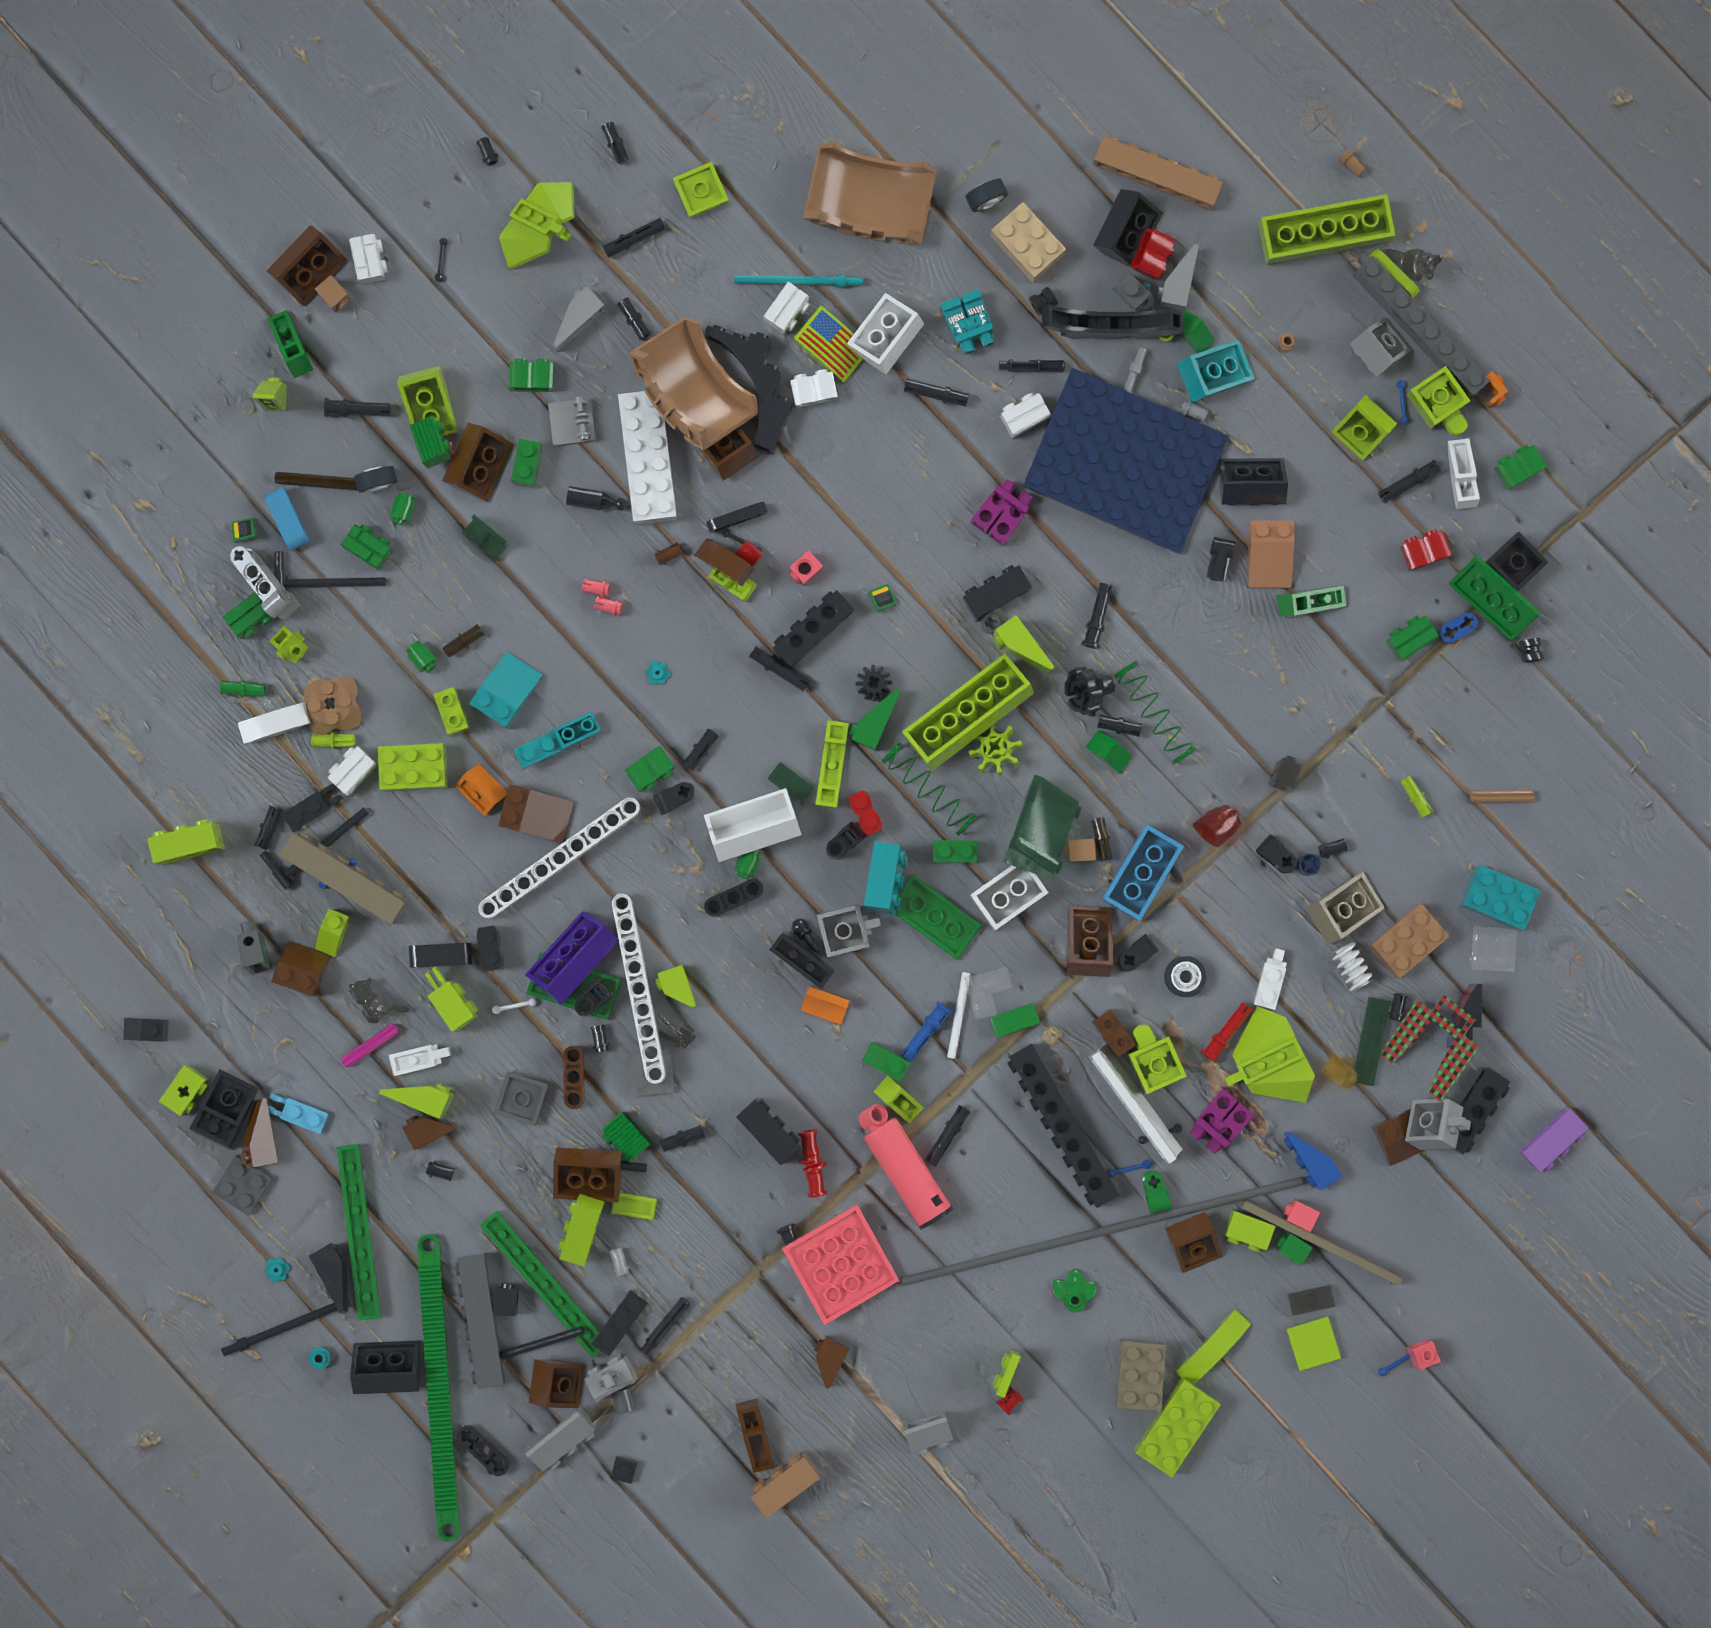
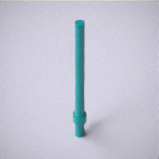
M837 274V277L735 275L734 283L787 284V282L795 285H837V287H845L846 285L863 286V277H846L845 274Z

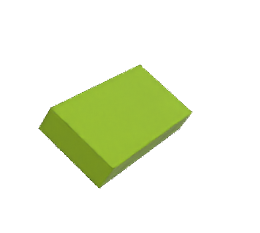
M620 1192L619 1203L612 1202L611 1214L654 1220L657 1198Z

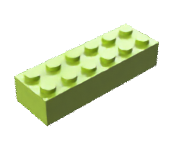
M1387 194L1261 217L1258 222L1266 265L1391 242L1396 236Z
M1004 653L903 730L902 733L919 757L933 771L1032 696L1034 691L1030 682Z

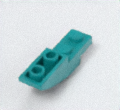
M591 711L553 729V731L513 749V753L522 770L583 742L601 732V729Z

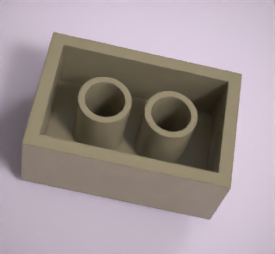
M1120 1339L1115 1401L1117 1408L1161 1411L1166 1345L1163 1342Z

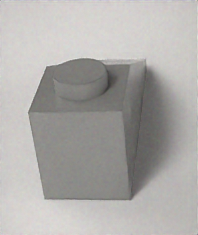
M1199 244L1193 245L1166 279L1163 287L1159 286L1157 299H1160L1159 306L1180 311L1185 310Z
M588 287L578 289L572 296L573 299L569 304L553 344L557 352L606 310L604 304Z

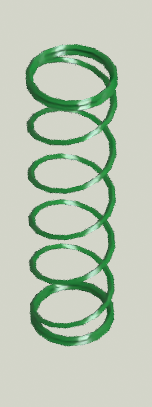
M1134 661L1131 664L1124 667L1123 669H1121L1119 672H1117L1114 675V677L1116 679L1120 677L1118 681L1119 684H1126L1141 678H1145L1143 682L1131 694L1130 701H1137L1149 697L1151 695L1157 694L1155 698L1143 710L1141 717L1147 718L1168 711L1167 714L1162 718V720L1155 726L1152 733L1157 735L1179 728L1176 734L1165 745L1164 751H1172L1186 745L1191 746L1188 748L1186 752L1172 760V763L1176 764L1177 762H1179L1180 760L1194 752L1196 748L1193 746V743H1186L1166 750V747L1169 745V743L1180 732L1181 726H1175L1164 731L1154 733L1157 727L1168 716L1170 710L1165 709L1147 716H1143L1145 711L1157 699L1159 693L1155 692L1142 696L1140 698L1132 699L1136 691L1147 680V676H1140L1126 682H1120L1129 670L1138 665V662Z
M901 742L897 743L885 755L881 762L885 764L892 757L888 769L893 770L914 758L912 764L910 765L908 771L904 776L903 783L908 784L916 780L917 778L921 777L922 775L928 773L925 781L923 782L918 792V798H923L929 795L930 793L934 792L935 790L939 789L940 787H943L942 791L940 792L938 798L936 799L933 805L932 812H938L943 808L947 807L948 805L952 804L953 802L958 801L950 817L948 818L947 826L955 825L956 823L960 822L966 817L972 815L956 832L957 836H959L977 818V816H975L974 813H970L949 825V821L952 815L954 814L956 808L958 807L960 799H955L934 811V808L945 789V785H940L935 789L931 790L930 792L926 793L925 795L919 796L922 788L924 787L926 781L930 776V771H925L917 777L913 778L912 780L905 782V779L909 771L911 770L916 760V757H910L909 759L905 760L899 765L890 768L892 761L894 760L896 754L902 746Z

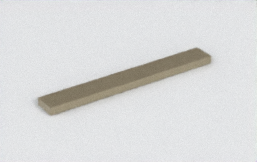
M1242 1200L1240 1208L1400 1286L1402 1277L1246 1200Z

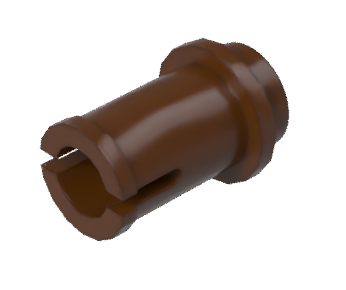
M676 542L661 551L658 549L654 555L659 565H667L666 562L683 555V552Z

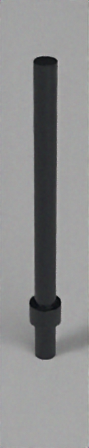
M331 1303L251 1337H242L237 1339L236 1343L221 1348L222 1354L225 1357L239 1350L243 1352L250 1349V1346L333 1313L337 1311L334 1303Z

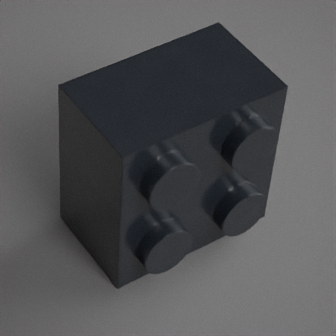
M1519 531L1485 561L1517 591L1548 563Z

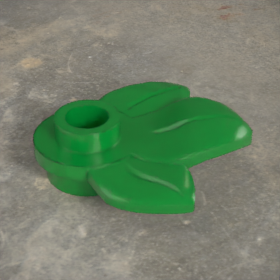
M1073 1269L1066 1277V1281H1053V1291L1056 1298L1064 1302L1067 1310L1077 1313L1082 1311L1086 1302L1095 1296L1096 1283H1085L1083 1274L1079 1270ZM1078 1298L1079 1303L1074 1305L1071 1303V1299Z

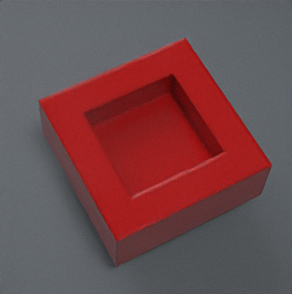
M749 540L745 541L735 553V555L749 563L752 567L764 555Z

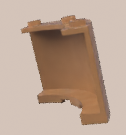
M829 141L828 144H819L803 215L804 220L824 228L827 225L837 227V232L875 241L886 242L887 238L896 239L898 244L922 243L937 173L936 169L930 167L929 163L925 161L905 163L884 160V157L873 155L872 157L862 155L840 147L841 144Z
M685 316L629 352L637 377H642L646 385L644 391L653 406L674 430L679 429L685 434V440L703 451L759 414L756 396L738 385L724 371V368L718 363L705 340L700 322Z

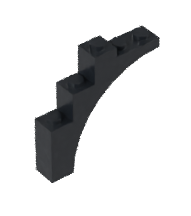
M1053 305L1042 306V327L1061 332V336L1071 339L1090 336L1113 339L1129 336L1141 340L1183 333V312L1172 308L1135 312H1099L1074 310Z
M707 325L705 338L721 345L734 355L752 380L759 404V422L754 447L774 454L792 410V403L785 396H774L782 377V372L778 371L779 367L767 363V366L763 365L771 346V340L768 339L767 335L756 332V334L750 333L748 340H745V336L734 332L732 335L725 332L723 327Z

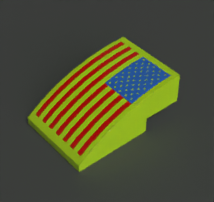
M822 306L817 309L794 337V342L805 350L823 368L827 369L828 372H833V376L843 384L863 361V358L847 345L854 334Z

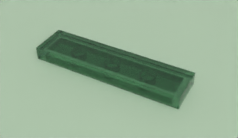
M1368 997L1351 1082L1374 1086L1390 1001Z

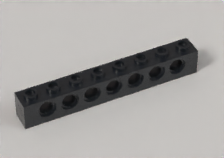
M1029 1044L1008 1056L1010 1059L1007 1062L1013 1074L1017 1072L1020 1076L1019 1085L1024 1093L1028 1091L1031 1095L1030 1104L1035 1112L1039 1110L1042 1114L1041 1123L1046 1130L1050 1129L1054 1136L1051 1140L1055 1147L1063 1150L1065 1155L1062 1156V1159L1068 1168L1072 1166L1076 1174L1073 1175V1178L1079 1187L1083 1185L1087 1193L1084 1194V1197L1089 1205L1094 1204L1096 1208H1099L1119 1196L1118 1191L1033 1045ZM1026 1064L1034 1066L1035 1072L1032 1076L1024 1075L1023 1067ZM1037 1083L1045 1085L1046 1090L1044 1094L1037 1095L1034 1092V1086ZM1050 1101L1054 1102L1057 1106L1053 1114H1048L1045 1111V1105ZM1061 1120H1064L1068 1125L1067 1130L1063 1133H1059L1056 1130V1124ZM1072 1139L1077 1140L1079 1145L1078 1149L1074 1152L1067 1149V1143ZM1082 1158H1086L1089 1161V1167L1086 1170L1078 1168V1162ZM1093 1177L1100 1179V1186L1097 1189L1089 1187V1181Z

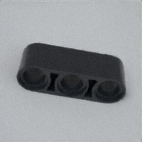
M757 879L745 881L707 899L704 903V910L711 917L720 916L759 898L763 894V885ZM751 883L759 885L760 890L758 894L751 895L748 893L747 888ZM731 892H737L740 895L738 903H729L728 895ZM710 902H719L720 910L717 913H711L708 910Z
M471 943L409 946L410 968L472 964Z

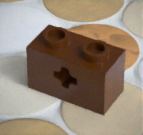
M1108 1009L1091 1021L1115 1057H1120L1136 1045L1111 1009Z

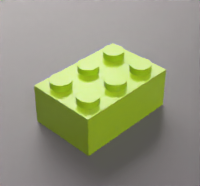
M445 744L378 747L379 787L381 791L448 788Z
M205 819L195 822L196 826L181 825L174 827L173 832L162 830L152 833L153 837H149L147 840L153 864L166 865L225 850L219 824Z

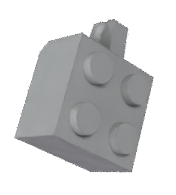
M859 905L817 915L827 958L870 947L867 935L872 934V928L881 926L879 918L868 920L867 915L862 916Z
M1444 1098L1442 1102L1437 1099L1413 1100L1405 1141L1420 1150L1456 1149L1459 1131L1469 1130L1471 1121L1462 1117L1463 1107L1450 1099Z
M620 1354L608 1359L607 1365L603 1367L601 1364L590 1368L587 1371V1376L584 1378L596 1402L629 1384L635 1383L638 1379L627 1355L621 1357Z

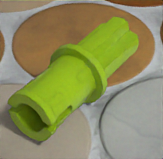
M331 732V734H312L311 736L312 748L331 747V749H335V747H354L356 742L354 734H335Z
M1410 776L1402 779L1401 784L1410 797L1409 802L1413 803L1420 817L1423 818L1433 812V809L1424 797V792L1419 791Z

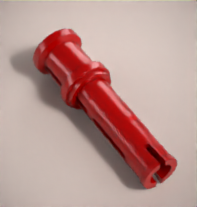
M1240 1003V1006L1220 1032L1213 1034L1211 1042L1205 1049L1200 1051L1213 1063L1217 1062V1057L1223 1049L1229 1047L1228 1041L1253 1011L1250 1007L1246 1008L1247 1005L1245 1003Z

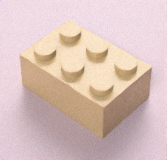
M1024 202L991 230L990 237L1032 283L1065 255L1066 248Z

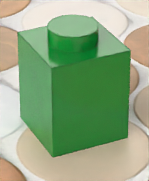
M1289 1232L1286 1235L1282 1234L1276 1243L1278 1246L1276 1251L1302 1266L1313 1248Z

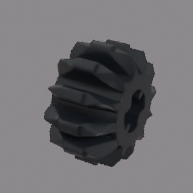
M871 665V672L864 667L865 676L858 673L857 677L863 681H857L855 685L858 687L863 686V688L858 690V694L866 691L865 700L869 698V695H873L872 701L876 702L877 694L883 700L885 696L882 691L890 693V689L884 686L892 685L891 680H884L890 674L887 672L881 675L884 669L882 666L878 672H875V665ZM871 678H874V681L876 679L879 680L878 687L875 689L873 686L872 688L868 686Z

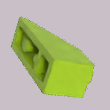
M268 378V381H261L253 393V399L263 410L286 411L287 385L281 382L279 378Z

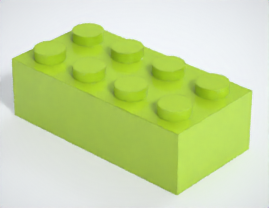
M1181 1377L1163 1404L1161 1411L1157 1413L1135 1446V1453L1172 1478L1221 1404L1199 1387Z

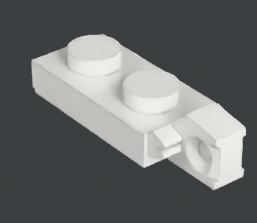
M1276 948L1272 959L1267 958L1264 963L1254 1005L1272 1010L1276 1009L1287 964L1282 962L1284 950Z
M428 1045L391 1054L389 1059L393 1076L437 1066V1064L442 1063L441 1058L452 1056L450 1047L438 1050L437 1045Z

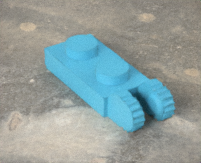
M271 1093L270 1098L273 1101L283 1103L285 1106L283 1111L268 1106L269 1113L318 1134L322 1133L329 1113L291 1098L286 1099Z

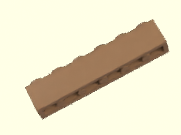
M1103 136L1093 166L1212 211L1223 184L1217 176L1211 174L1203 175L1194 167L1185 168L1173 159L1165 160L1159 158L1160 156L1155 152L1148 151L1146 153L1139 150L1140 148L1134 144L1126 145L1120 143V140L1116 137L1108 136L1107 138Z

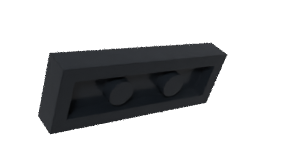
M630 1290L591 1344L609 1357L648 1303Z

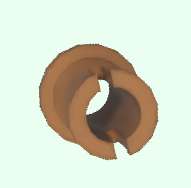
M1346 150L1339 158L1340 164H1344L1358 176L1365 169L1366 165L1352 154L1353 151L1349 152Z
M1289 333L1281 335L1277 345L1278 349L1281 348L1280 352H1289L1296 344L1295 337Z

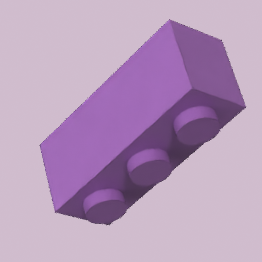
M1565 1108L1526 1144L1519 1153L1535 1171L1546 1172L1554 1165L1552 1161L1558 1156H1564L1570 1150L1568 1146L1574 1141L1576 1143L1579 1142L1586 1135L1585 1131L1588 1127L1571 1109Z

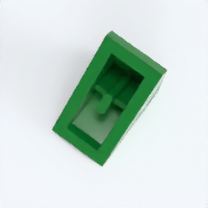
M1187 310L1183 311V333L1179 335L1197 353L1205 351L1215 341L1214 337L1202 319Z
M1099 730L1085 746L1086 749L1118 774L1132 758L1116 740Z

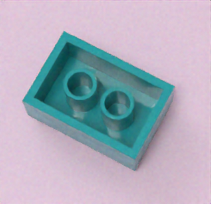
M874 841L864 906L869 912L895 916L896 910H900L901 898L898 897L899 890L903 889L905 882L902 872L903 868H907L908 855H906V852L900 845Z
M1478 865L1474 869L1459 906L1517 931H1524L1541 890L1485 866Z

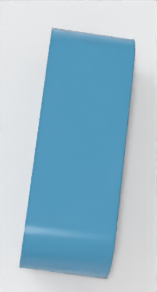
M284 486L264 495L289 551L309 543L310 540Z

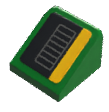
M253 517L231 522L235 543L257 539Z
M888 584L869 591L877 612L897 604Z

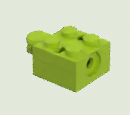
M1446 366L1406 394L1430 430L1439 423H1442L1452 436L1461 435L1467 429L1468 423L1459 410L1466 406L1470 400Z
M434 966L432 971L442 986L440 987L433 975L427 971L425 976L435 989L427 997L450 1030L457 1032L478 1018L476 1014L478 1009L472 1000H466L464 997L466 992L459 982H447L440 970Z
M1138 1025L1133 1029L1132 1038L1137 1050L1128 1053L1127 1056L1145 1094H1149L1187 1077L1168 1036L1156 1040L1151 1027L1148 1025Z

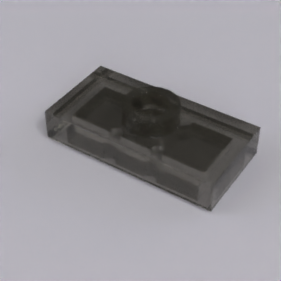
M1330 1284L1287 1294L1292 1316L1336 1307Z

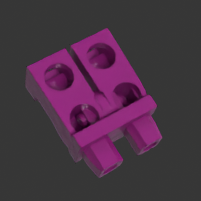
M1008 479L1001 486L997 485L970 521L972 525L986 534L997 517L1000 516L989 531L988 536L1003 547L1028 512V506L1032 500V496L1024 491L1018 499L1012 496L1011 493L1016 488V485Z
M1220 1087L1216 1095L1194 1120L1196 1124L1193 1126L1190 1134L1197 1140H1200L1208 1132L1212 1138L1206 1144V1147L1215 1154L1223 1146L1227 1147L1255 1115Z

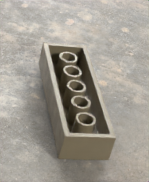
M303 832L291 834L279 856L390 925L394 924L407 901L403 900L405 895L395 889L392 892L385 888L387 884L377 878L371 880L366 877L368 872L358 866H355V868L348 865L350 861L340 855L334 857L329 854L331 849L321 843L313 844L311 842L313 838Z

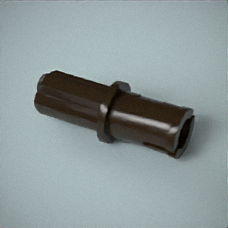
M478 624L463 634L459 633L457 638L443 646L445 654L448 657H452L465 647L468 649V645L485 636L482 631L473 635V633L480 629Z
M1105 818L1091 820L1095 835L1094 840L1097 842L1101 861L1111 860L1112 852L1109 843L1111 837L1108 836Z

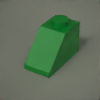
M871 1042L862 1059L866 1064L899 1082L910 1062Z

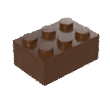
M557 1147L553 1164V1199L577 1200L579 1194L604 1202L619 1203L622 1151Z

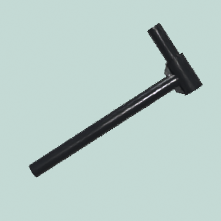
M283 551L274 552L275 572L273 575L286 591L289 588L386 586L385 577L289 579L283 572Z
M363 807L320 843L329 847L369 813ZM267 851L259 855L285 890L294 884L295 877L293 875L301 870L294 864L288 869L287 867H279Z

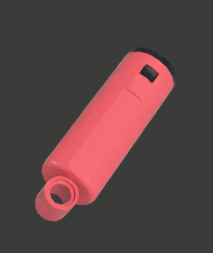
M874 1104L863 1110L858 1117L859 1123L863 1129L870 1131L864 1136V1140L920 1230L953 1210L952 1206L898 1120L891 1118L887 1121L888 1113L880 1104Z

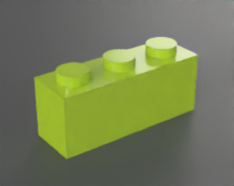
M579 1194L577 1201H572L569 1209L572 1217L571 1220L567 1219L563 1230L567 1232L566 1238H561L558 1250H561L559 1259L585 1266L604 1201Z

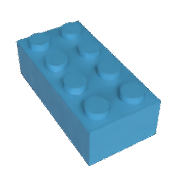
M1147 824L1144 825L1101 900L1137 922L1141 921L1184 846Z

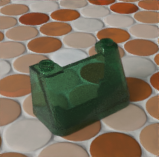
M1035 774L1028 788L1020 816L1002 862L1052 880L1054 873L1059 874L1063 862L1059 860L1073 819H1078L1082 807L1078 806L1079 801L1045 778Z

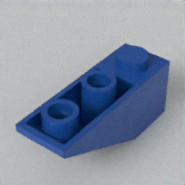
M1290 1132L1284 1133L1286 1136L1284 1139L1286 1146L1290 1151L1294 1150L1296 1153L1295 1161L1301 1170L1305 1168L1309 1175L1306 1179L1312 1188L1316 1187L1317 1190H1322L1342 1178L1332 1158Z

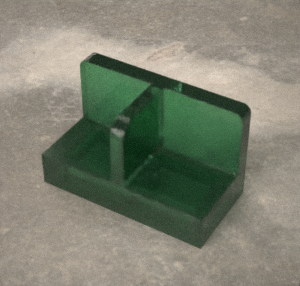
M473 515L471 517L472 522L462 534L493 560L497 561L507 549L509 543L477 516Z

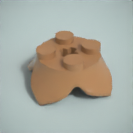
M338 676L330 680L320 679L306 686L303 698L311 722L309 726L314 733L326 734L335 728L351 730L360 725L362 713L359 705L356 703L358 688L352 678ZM335 699V708L332 709L330 707V709L328 710V705L326 704L327 701Z

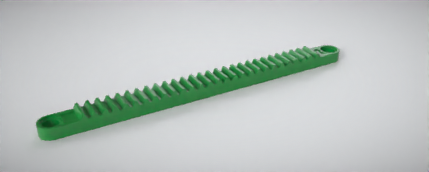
M425 1234L417 1242L434 1501L438 1537L444 1542H451L460 1533V1517L441 1249L437 1236ZM425 1239L434 1241L435 1246L432 1251H426L423 1248V1241ZM447 1524L452 1525L455 1529L454 1535L446 1536L443 1533V1527Z

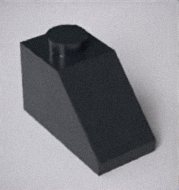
M124 1018L123 1040L168 1041L169 1020Z

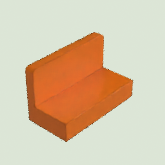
M477 764L467 771L455 785L484 816L488 815L507 794V791L481 764Z
M809 986L801 1011L840 1025L850 1001Z

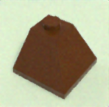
M1411 1108L1371 1126L1389 1166L1424 1151L1405 1141Z

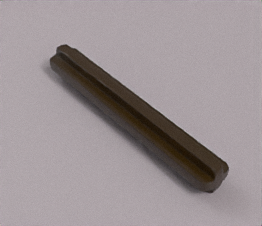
M276 472L274 476V481L277 484L358 490L354 478Z

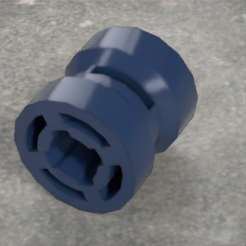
M1305 854L1297 860L1296 868L1300 874L1310 876L1319 871L1321 862L1316 855Z

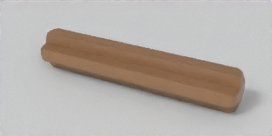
M1532 790L1471 791L1469 795L1470 802L1534 801V791Z

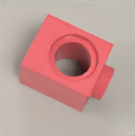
M807 551L790 566L791 573L789 575L797 584L801 582L804 586L823 570V566L810 551ZM806 564L810 566L811 571L803 575L799 572V567Z
M1293 1200L1292 1203L1289 1202L1283 1214L1286 1215L1285 1220L1311 1232L1320 1212Z
M1426 1339L1406 1347L1412 1364L1416 1369L1422 1370L1441 1362L1433 1341Z

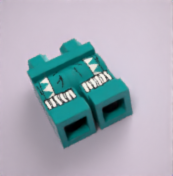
M979 289L961 295L960 300L959 297H955L940 303V310L956 347L960 346L964 355L975 352L972 341L980 339L983 348L994 344L993 326L986 312Z

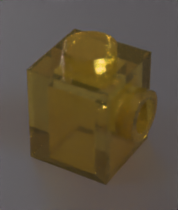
M1335 1054L1320 1070L1328 1080L1343 1092L1347 1088L1350 1089L1358 1077L1355 1070Z

